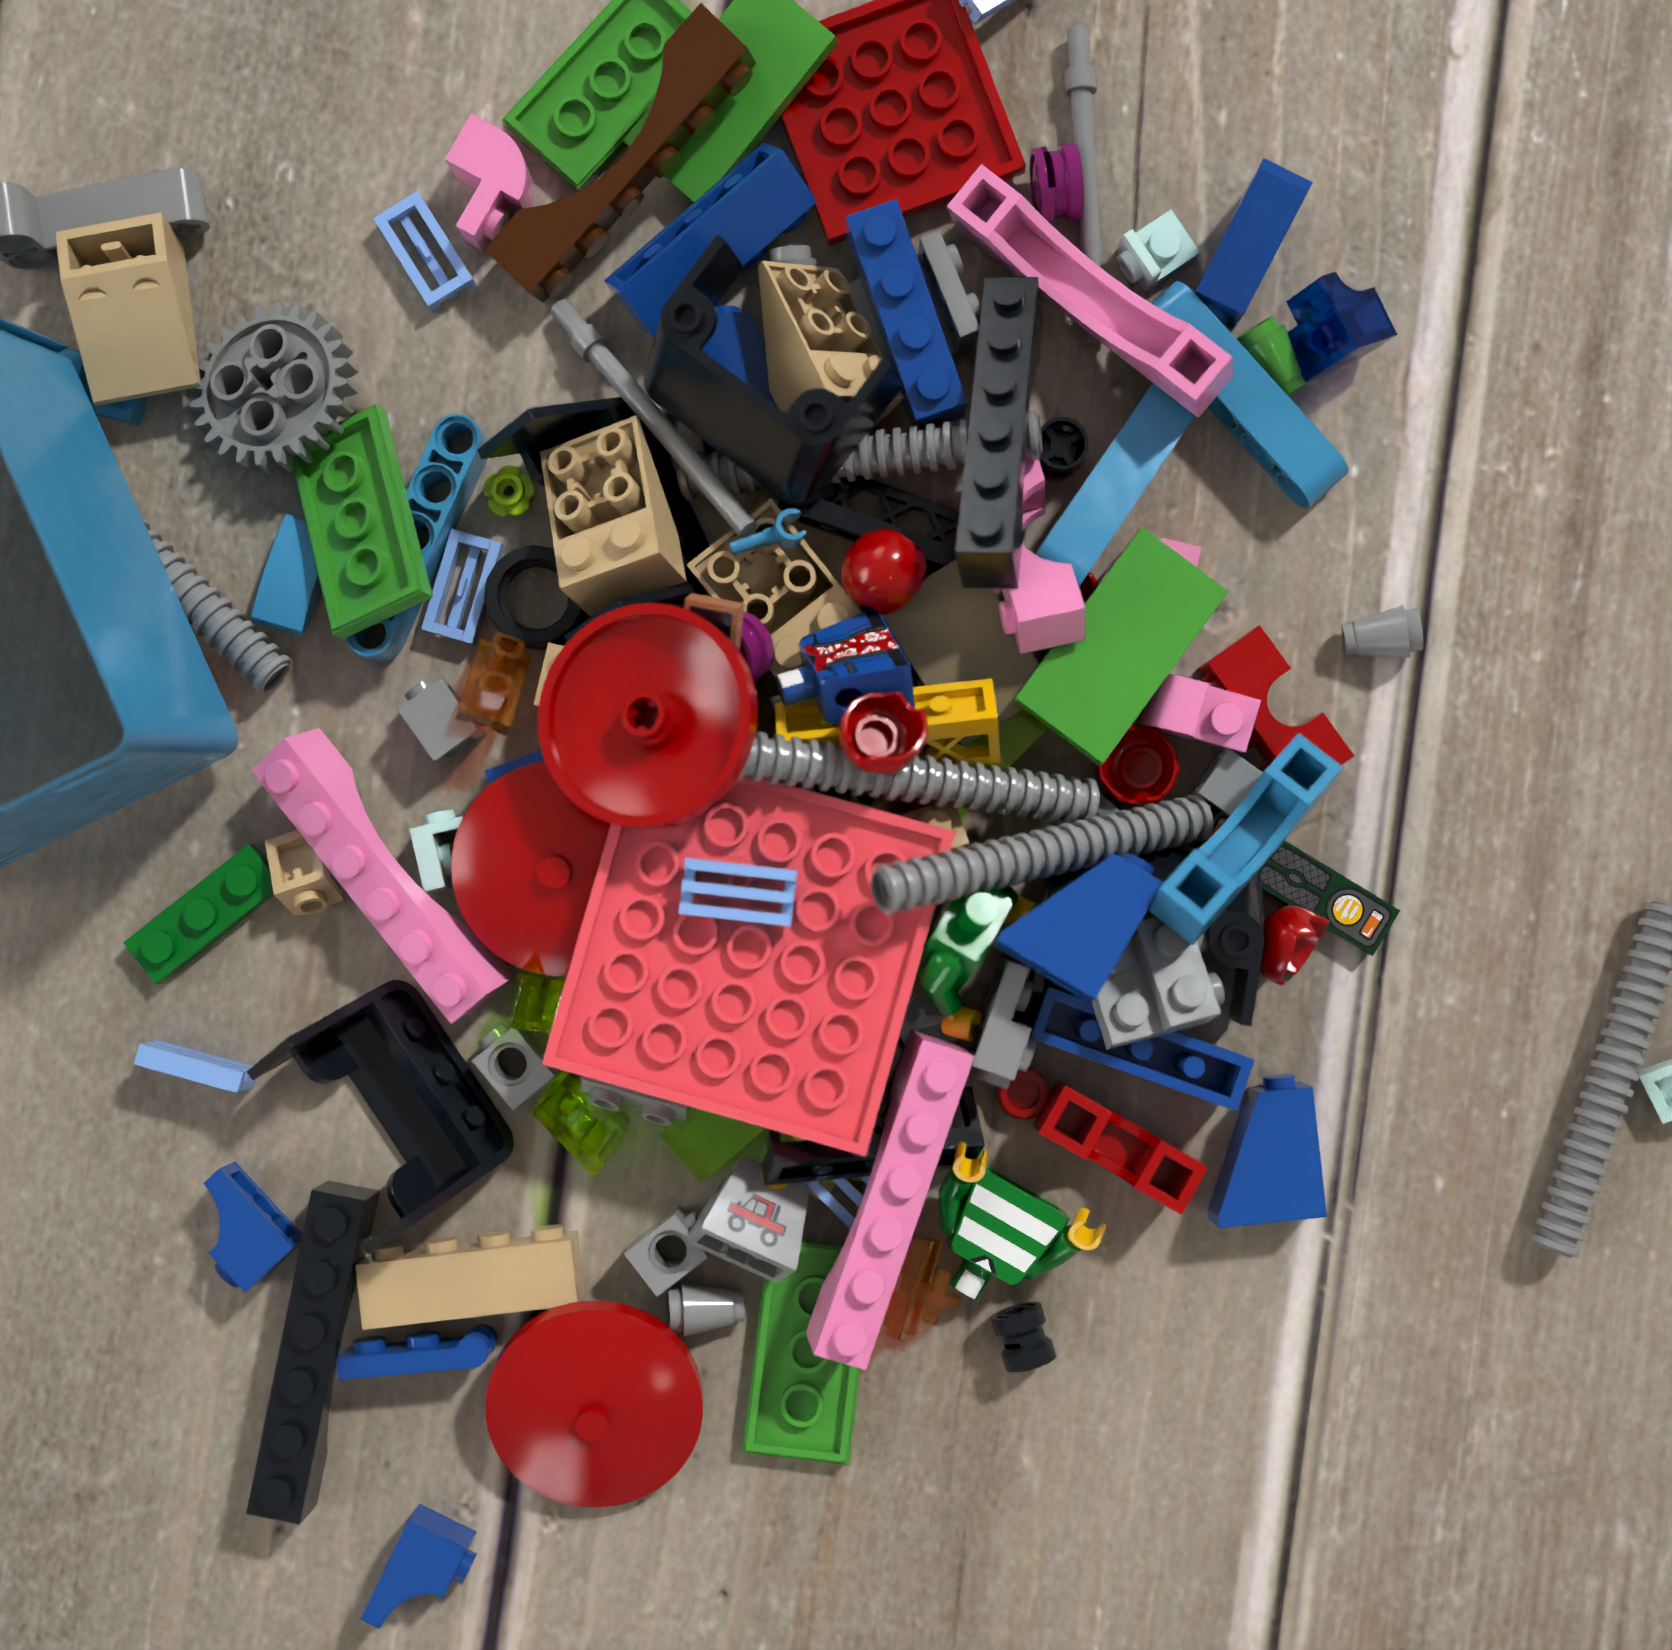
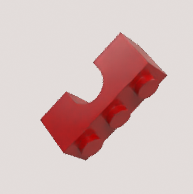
M1260 625L1198 668L1204 676L1200 681L1209 683V686L1261 700L1247 748L1255 747L1267 764L1262 766L1263 772L1298 733L1340 765L1354 757L1352 751L1323 712L1309 717L1298 726L1284 725L1272 716L1267 703L1268 691L1273 682L1290 670L1291 667Z
M1059 1079L1040 1115L1037 1116L1032 1125L1039 1134L1084 1160L1088 1159L1128 1182L1133 1188L1180 1215L1183 1214L1209 1168L1197 1158Z

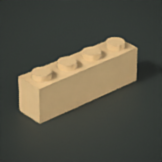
M546 1225L531 1229V1236L512 1239H510V1231H494L478 1235L477 1243L457 1245L456 1237H442L425 1241V1249L404 1251L403 1243L384 1244L355 1265L362 1330L549 1309L568 1303L580 1302L585 1295L578 1231L563 1232V1225Z

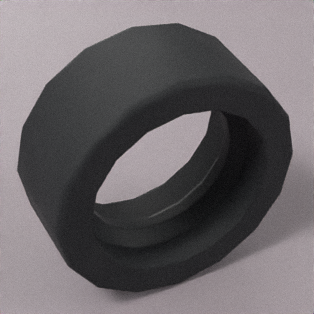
M530 545L514 549L496 562L487 577L484 600L488 616L501 634L522 647L545 650L547 649L548 642L558 645L564 644L566 642L564 635L584 623L587 613L568 597L567 609L562 617L549 627L541 629L527 628L515 621L508 610L506 602L508 587L514 577L523 570L534 567L548 568L557 573L554 549Z

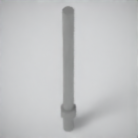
M1077 25L1067 29L1069 68L1065 70L1064 78L1065 94L1071 97L1073 138L1080 155L1084 183L1083 218L1079 220L1080 251L1103 269L1092 95L1097 92L1096 69L1090 66L1088 27ZM1085 330L1086 343H1101Z
M566 299L556 302L551 308V314L572 338L570 344L585 362H592L737 535L745 537L750 534L756 527V522L608 349L609 342L594 324H587Z

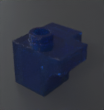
M1336 272L1321 276L1286 301L1297 323L1296 327L1288 331V335L1302 372L1301 375L1306 383L1314 381L1342 365L1361 359L1398 335L1375 287L1363 291L1354 290L1348 287Z

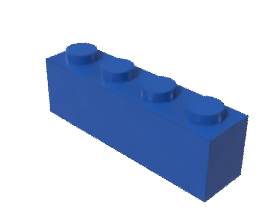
M763 142L604 281L638 326L654 338L666 301L717 234L727 241L744 268H747L763 258L767 252L766 246L781 233H789L799 227L807 217L806 211L818 201L785 152L780 148Z
M894 199L847 215L846 238L889 363L894 368L903 386L901 388L904 396L902 401L911 426L917 425L919 430H926V424L934 423L935 427L943 425V422H952L964 418L968 402L898 200Z
M1044 985L1043 993H1038L1027 1024L1032 1028L1029 1037L1031 1039L1234 1111H1238L1255 1061L1240 1053L1177 1031L1107 1050L1092 1002H1086L1078 996Z

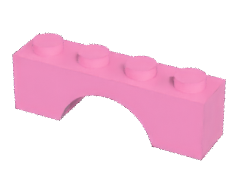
M1031 455L1025 456L1023 530L1035 519L1046 513L1045 478L1039 460H1032ZM1022 544L1018 589L992 588L993 591L1002 590L1005 601L999 602V613L1005 635L1015 634L1020 654L1085 640V606L1072 564L1043 559L1033 554Z

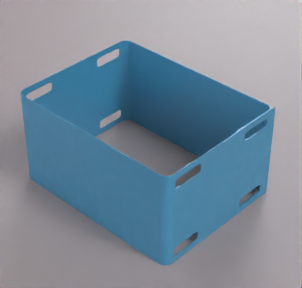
M0 318V450L120 716L125 730V737L117 751L0 808V859L23 848H28L0 862V868L229 756L238 744L237 728L72 361L67 356L59 353L68 348V345ZM121 756H126L125 758L77 782H74L61 789H55L111 760H114ZM207 758H211L208 761L196 767H193L161 784H158L151 788H147L195 763H198Z

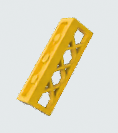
M992 678L913 687L915 709L923 708L927 715L928 737L926 743L931 745L925 752L918 754L919 760H922L925 755L933 756L936 762L944 757L950 759L952 764L957 760H964L968 763V766H971L974 762L982 764L1001 763L998 715ZM814 699L786 707L783 702L775 703L776 734L783 735L785 741H789L794 736L801 738L804 744L809 739H815L818 741L819 746H823L826 741L835 743L836 748L841 746L839 723L830 724L825 722ZM987 734L988 745L964 747L957 743L964 736Z

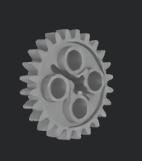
M275 302L270 314L261 305H255L254 320L249 321L239 312L236 314L237 329L232 332L222 325L219 327V332L223 338L220 345L212 342L205 343L204 346L212 354L210 361H198L199 369L205 374L204 378L200 379L201 387L193 389L202 396L190 402V407L201 414L194 424L207 434L204 441L219 451L218 454L231 463L235 464L237 462L251 472L258 466L267 474H272L276 463L287 471H292L294 456L298 455L307 463H311L312 446L317 444L320 448L327 451L330 446L325 437L328 431L338 434L344 432V429L336 419L338 415H352L354 412L343 401L344 397L358 394L359 389L347 380L358 373V368L348 360L353 351L341 340L343 335L318 312L313 311L309 313L297 303L290 311L281 302ZM312 383L308 390L305 391L307 386Z

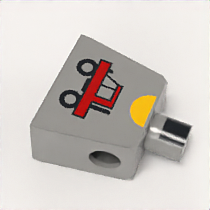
M764 1143L757 1162L750 1158L741 1157L727 1169L693 1225L685 1242L778 1284L795 1272L798 1265L809 1188L802 1182L765 1185L761 1165L768 1148L767 1143Z

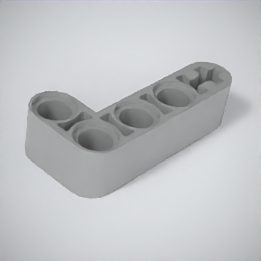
M175 168L37 197L19 184L0 182V260L8 266L17 269H38L59 265L55 232L162 212L179 239L201 235L209 230L210 223L200 175L195 170Z

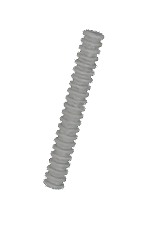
M1030 411L1028 413L1025 456L1031 455L1032 460H1039L1040 454H1043L1039 416H1036L1035 411ZM968 419L960 420L959 426H952L951 421L943 422L942 428H936L934 423L926 424V430H919L918 426L914 425L909 427V432H903L901 427L893 428L892 434H886L884 429L876 430L875 436H870L867 433L831 482L832 484L840 483L841 477H847L848 481L852 482L857 480L858 475H863L865 480L873 479L875 473H880L882 478H887L892 471H896L898 476H904L909 469H913L915 474L923 473V468L930 467L931 472H938L940 466L946 465L948 470H955L956 464L963 463L965 466L969 428ZM716 449L712 451L710 456L705 451L696 452L728 490H732L734 495L743 494L746 488L751 493H757L760 487H764ZM677 464L678 485L684 498L687 501L695 500L696 494H700L703 499H706L705 495Z
M143 519L189 624H194L192 627L193 632L198 636L205 635V643L209 647H217L216 652L220 658H229L228 665L233 670L241 669L240 677L247 682L253 681L252 688L256 692H266L274 688L289 672L292 663L291 658L285 654L279 655L280 648L276 644H267L268 636L263 632L256 633V625L252 621H243L244 613L239 609L232 610L233 605L229 599H220V590L214 586L208 587L209 580L205 576H196L197 568L190 563L185 564V557L181 553H173V545L167 541H162V535L154 529L150 530V523Z
M758 732L755 735L749 758L737 778L742 780L745 775H750V779L753 782H760L762 777H765L769 784L775 785L779 780H784V784L793 787L796 782H800L801 787L805 789H810L813 784H817L820 791H828L830 787H834L835 792L843 794L847 789H850L851 793L857 796L867 791L868 796L872 798H877L883 793L887 800H894L898 795L903 802L910 803L916 798L919 804L926 805L932 800L933 804L938 807H943L949 802L950 807L953 809H960L964 804L969 811H976L981 807L983 812L991 814L997 809L999 814L1005 816L1013 811L1014 815L1020 818H1024L1029 813L1030 818L1040 820L1045 816L1046 820L1050 822H1056L1061 818L1063 823L1070 824L1076 820H1087L1090 817L1096 816L1100 803L1099 788L1096 781L1092 778H1085L1081 782L1079 777L1070 775L1065 780L1063 775L1054 773L1049 778L1048 773L1038 771L1034 775L1028 769H1022L1017 773L1013 767H1005L1001 771L999 766L990 764L985 769L984 765L979 762H974L969 767L968 763L964 760H957L952 764L950 759L942 757L936 762L935 758L929 755H925L922 760H919L917 756L910 766L891 775L865 772L858 768L847 758L841 746L836 748L833 742L826 741L823 746H819L817 740L809 739L804 744L799 737L792 736L789 741H785L784 736L780 734H775L772 739H769L765 732Z
M1191 794L1185 798L1178 797L1171 801L1164 800L1157 804L1151 803L1144 807H1134L1129 811L1120 810L1115 814L1107 813L1101 817L1094 816L1087 820H1076L1071 824L1063 823L1057 827L1049 826L1043 830H1032L1027 834L1018 833L1013 837L1005 836L998 839V841L992 839L987 840L983 844H971L967 848L961 846L952 851L943 850L937 853V855L930 853L921 858L912 857L906 860V862L894 861L890 866L881 864L873 870L871 891L879 909L888 916L894 915L899 910L906 912L914 909L915 906L923 908L930 905V903L940 904L946 901V899L953 901L961 896H972L977 892L986 893L992 890V888L999 890L1007 885L1016 886L1022 883V881L1028 883L1037 878H1048L1052 874L1058 876L1067 871L1075 872L1081 868H1091L1114 853L1120 857H1123L1125 853L1135 856L1139 854L1146 855L1153 851L1159 852L1166 848H1176L1181 844L1188 845L1195 841L1201 842L1208 839L1212 834L1213 815L1210 806L1202 796Z
M1651 901L1645 902L1643 910L1647 912L1646 918H1639L1638 926L1642 928L1641 933H1635L1632 941L1637 944L1635 950H1628L1627 957L1631 959L1630 965H1623L1622 973L1626 974L1625 980L1618 981L1616 988L1621 990L1619 997L1613 996L1611 1004L1615 1005L1614 1012H1607L1606 1020L1610 1021L1608 1028H1602L1600 1035L1605 1038L1603 1044H1596L1595 1051L1599 1052L1598 1059H1591L1590 1067L1594 1068L1592 1076L1586 1075L1584 1082L1589 1084L1587 1091H1580L1579 1098L1583 1099L1582 1106L1575 1107L1573 1113L1578 1115L1576 1123L1570 1122L1568 1129L1573 1131L1571 1138H1564L1563 1145L1567 1146L1565 1155H1558L1557 1160L1562 1162L1560 1170H1553L1552 1177L1557 1178L1555 1185H1549L1546 1192L1551 1194L1549 1202H1542L1541 1208L1546 1211L1543 1218L1537 1217L1536 1224L1540 1226L1539 1232L1532 1233L1530 1238L1535 1242V1245L1569 1258L1579 1256L1580 1250L1575 1247L1578 1240L1583 1241L1585 1238V1233L1581 1232L1583 1224L1589 1225L1591 1218L1586 1216L1588 1208L1594 1209L1596 1206V1202L1592 1200L1594 1192L1600 1193L1602 1187L1597 1182L1599 1176H1606L1607 1170L1602 1168L1604 1161H1611L1613 1155L1608 1153L1610 1144H1617L1618 1139L1613 1137L1615 1129H1622L1623 1122L1618 1121L1620 1114H1627L1629 1107L1624 1105L1626 1097H1633L1634 1091L1629 1088L1632 1081L1638 1082L1639 1074L1635 1073L1637 1065H1644L1645 1059L1640 1056L1642 1050H1649L1650 1043L1646 1041L1648 1034L1653 1035L1656 1029L1651 1023L1653 1018H1660L1661 1011L1657 1010L1658 1003H1665L1667 996L1662 994L1664 987H1670L1672 982L1667 977L1669 971H1672V905Z

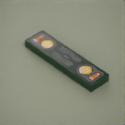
M1212 805L1210 808L1213 815L1212 834L1208 839L1201 842L1195 841L1188 844V846L1193 849L1200 848L1230 816ZM1287 841L1283 842L1259 870L1265 893L1285 905H1297L1329 920L1326 930L1370 956L1374 955L1400 912L1399 909Z

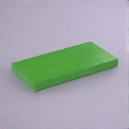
M611 0L501 119L503 126L575 192L593 183L627 146L623 140L655 101L662 73L664 44L689 17L692 11L679 0Z
M733 0L718 19L748 47L756 64L751 69L753 74L745 88L736 96L731 97L728 95L715 109L716 117L711 126L701 136L697 138L691 136L678 151L680 157L676 165L664 176L691 201L695 202L754 150L839 43L832 32L795 1ZM654 102L623 140L629 147L641 132Z
M376 404L339 422L344 429L342 434L328 431L325 437L330 448L326 451L317 444L312 446L311 463H307L298 455L294 456L293 471L331 633L341 639H345L433 598L387 413Z
M1142 526L1085 601V640L1051 647L1012 701L1097 765H1102L1229 591Z
M802 1239L796 1271L778 1284L766 1278L763 1279L742 1452L849 1465L860 1368L814 1355L806 1336L822 1284L831 1271L844 1244Z

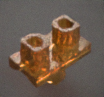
M495 632L492 642L480 639L455 719L463 722L474 721L479 725L491 727L499 734L508 735L531 659V655L523 653L526 645L523 640L501 632Z
M930 1237L911 1240L900 1271L903 1275L898 1291H893L882 1324L888 1326L885 1335L903 1340L905 1334L916 1335L920 1319L926 1323L937 1325L941 1308H958L961 1297L947 1290L952 1272L938 1267L935 1271L943 1242Z

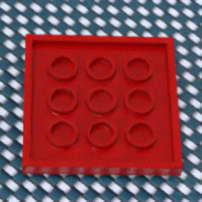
M874 0L818 21L836 36L839 43L781 114L780 119L803 180L818 201L813 206L829 246L847 240V215L897 199L903 217L907 218L950 202L981 164L1003 181L1025 173V161L966 7H962L958 0Z

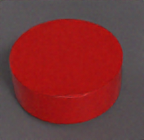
M1031 1066L1028 1067L1026 1072L1018 1069L1015 1079L1010 1081L1008 1089L996 1086V1098L1000 1107L1006 1114L1019 1120H1029L1039 1116L1050 1097L1048 1081L1037 1069Z

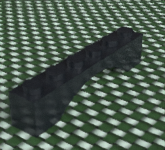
M1038 277L984 278L955 550L963 588L1018 589L1022 551L1023 486L1027 423L1033 378L1039 362L1043 321Z
M327 1181L311 1190L246 1512L248 1515L300 1525L317 1505L327 1457L328 1420L337 1365L336 1358H338L347 1315L357 1283L355 1265L364 1259L366 1255L362 1245L371 1238L379 1190Z

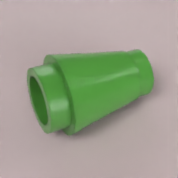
M1274 316L1263 320L1236 338L1287 395L1306 383L1301 375L1302 372L1285 324L1279 326Z

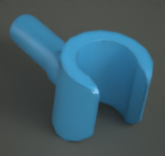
M794 508L786 509L778 515L773 527L730 542L733 555L766 544L777 543L787 549L799 546L804 540L807 531L791 535L783 530L782 525L799 519L801 512Z

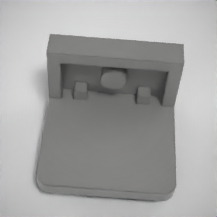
M938 230L920 238L917 258L951 356L976 347L979 335L981 306L974 293L968 295L965 293L959 276L964 275V267L954 244L946 246L941 231ZM861 279L849 282L850 291L863 317L869 322L872 328V335L884 359L889 362Z

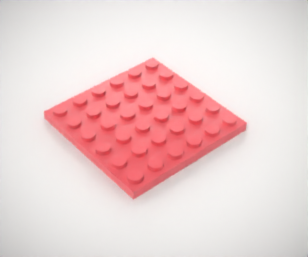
M745 775L742 780L737 779L719 801L708 810L686 822L666 828L642 830L611 824L542 1064L866 1156L936 905L930 903V905L923 908L915 906L910 911L904 912L899 910L896 914L888 916L879 909L874 901L871 891L872 873L874 868L881 864L890 866L894 861L906 862V860L912 857L921 858L930 853L937 855V853L943 850L951 851L956 831L799 787L786 786L781 782H778L776 785L769 784L767 779L763 777L760 782H753L750 779V775ZM685 858L797 870L791 927L678 914L682 896L681 888L682 880H684ZM697 871L696 882L784 892L785 881ZM694 893L693 904L781 914L782 903Z

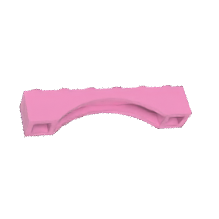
M982 164L947 205L956 230L1016 277H1038L1040 295L1197 418L1200 417L1234 377L1231 355L1189 323L1154 306L1109 275L1055 229L1019 192Z
M320 728L284 738L251 770L450 1024L480 1007L516 977L505 961L490 951L475 936L468 925L461 922L435 902L395 860L380 839L365 812L356 788L352 768Z
M912 1028L910 1030L893 1079L884 1129L864 1196L844 1246L822 1284L806 1331L813 1354L860 1369H867L975 1057L961 1044Z

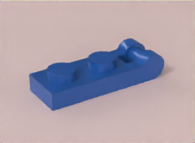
M478 1324L473 1326L465 1336L439 1338L438 1331H420L407 1335L406 1341L386 1343L385 1336L382 1335L357 1338L352 1341L353 1346H349L336 1358L338 1380L476 1368L481 1366L494 1351L498 1340L497 1334L489 1325Z

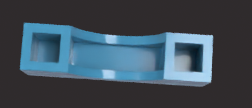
M1298 733L1264 771L1257 783L1225 823L1205 844L1198 849H1194L1159 888L1149 911L1193 946L1327 794L1343 767Z

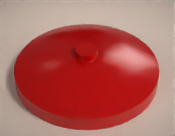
M640 603L624 606L597 617L580 629L565 644L549 669L542 688L538 708V735L542 755L552 778L561 791L575 805L593 817L632 829L642 830L671 827L686 822L708 810L726 794L741 774L751 753L756 735L758 715L756 690L752 675L742 654L734 643L712 623L691 611L668 604Z
M545 761L517 768L501 776L484 789L473 801L465 813L454 839L451 855V876L455 898L466 923L475 936L490 951L504 961L532 973L548 976H567L611 823L593 817L575 805L558 787Z
M600 1300L573 1302L557 1306L534 1317L523 1325L505 1344L496 1359L487 1388L485 1402L486 1423L489 1436L498 1456L511 1473L527 1487L549 1499L568 1505L590 1508L617 1506L633 1502L658 1490L671 1480L687 1462L694 1450L701 1430L703 1386L697 1364L685 1343L672 1329L653 1315L641 1309L617 1302Z

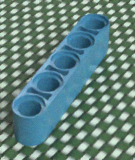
M1175 281L1151 302V304L1168 314L1189 323L1232 356L1234 377L1207 408L1294 503L1304 509L1310 508L1348 474L1347 463L1338 450L1187 285L1180 281Z
M1153 383L1035 555L1053 562L1072 564L1079 587L1195 415Z
M458 413L447 415L437 423L406 490L415 528L429 529V542L425 548L421 549L430 587L440 567L451 528L457 529L487 462V459L480 458L477 449L485 444L488 439L474 420ZM465 432L473 434V443L468 451L462 454L450 452L451 441L455 436ZM442 480L451 481L452 488L447 499L438 503L429 501V491L433 484ZM423 602L379 622L384 625L386 630L385 640L379 647L368 649L365 645L364 637L368 628L347 637L346 642L354 652L371 661L379 663L391 661L403 649Z

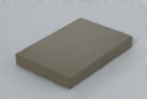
M956 559L923 579L921 587L908 603L890 614L880 613L923 686L992 678L999 725L1023 710L1022 707L1012 700L1039 663L1032 652L1020 654L1014 633L1005 635L999 613L1000 600L992 588L962 587ZM981 735L964 736L958 743L965 746Z

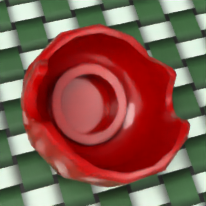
M883 528L864 533L847 550L840 570V580L843 589L854 602L862 607L867 606L881 614H890L908 603L921 587L927 568L924 552L913 541L895 530Z
M900 692L886 694L868 693L851 701L840 719L839 735L841 748L847 758L865 772L884 775L896 773L910 766L925 745L928 737L926 712L923 708L915 709Z
M1131 725L1106 761L1100 766L1097 765L1099 781L1109 795L1127 805L1145 806L1159 802L1160 799L1164 798L1174 788L1180 766L1175 746L1162 732L1153 727Z
M1287 905L1270 913L1264 919V948L1260 974L1271 982L1281 986L1284 985L1285 981L1281 978L1284 973L1296 975L1321 939L1329 924V920L1297 905Z

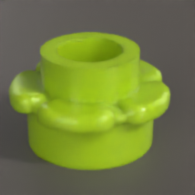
M508 465L500 467L498 473L490 474L484 482L483 493L488 497L487 506L494 514L501 517L506 515L518 517L530 509L536 489L534 481L529 475H523L520 468ZM512 487L514 489L513 495L506 496L504 494L505 489Z

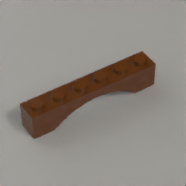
M700 3L664 44L662 73L654 104L641 132L622 158L599 179L571 196L546 205L519 209L484 250L529 294L543 303L549 296L555 298L560 295L572 281L573 274L571 272L584 257H593L605 245L608 239L606 232L619 217L627 218L639 207L644 198L642 192L656 176L658 178L664 177L673 169L680 157L678 151L691 136L697 138L711 126L716 117L715 109L728 95L731 97L736 96L745 88L753 74L751 69L756 64L748 47Z

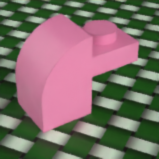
M471 113L445 160L456 179L476 189L456 227L465 243L484 253V249L508 223L509 213L507 211L509 208L517 212L519 209L533 206L534 185L527 164L514 140L501 129Z
M1168 674L1142 710L1138 725L1153 727L1164 734L1185 740L1195 739L1246 753L1261 700L1209 686L1210 684Z

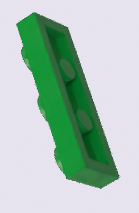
M255 844L246 845L123 942L155 984L165 982L274 896L268 860Z

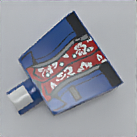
M874 609L803 636L799 642L802 668L776 675L778 691L785 707L814 699L825 722L830 724L839 723L850 702L868 693L886 694L900 692L905 700L915 708L910 663L882 616Z

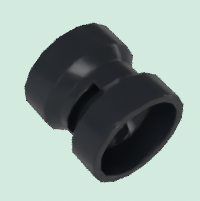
M1056 417L1047 421L1041 427L1043 454H1040L1039 462L1045 478L1064 480L1071 477L1079 469L1088 451L1089 443L1084 427L1076 420L1068 417Z
M1035 1301L1013 1305L994 1313L990 1317L995 1335L1003 1340L1004 1349L1001 1352V1356L1007 1372H1023L1039 1368L1057 1357L1052 1339L1045 1335L1042 1327L1046 1318L1041 1302Z

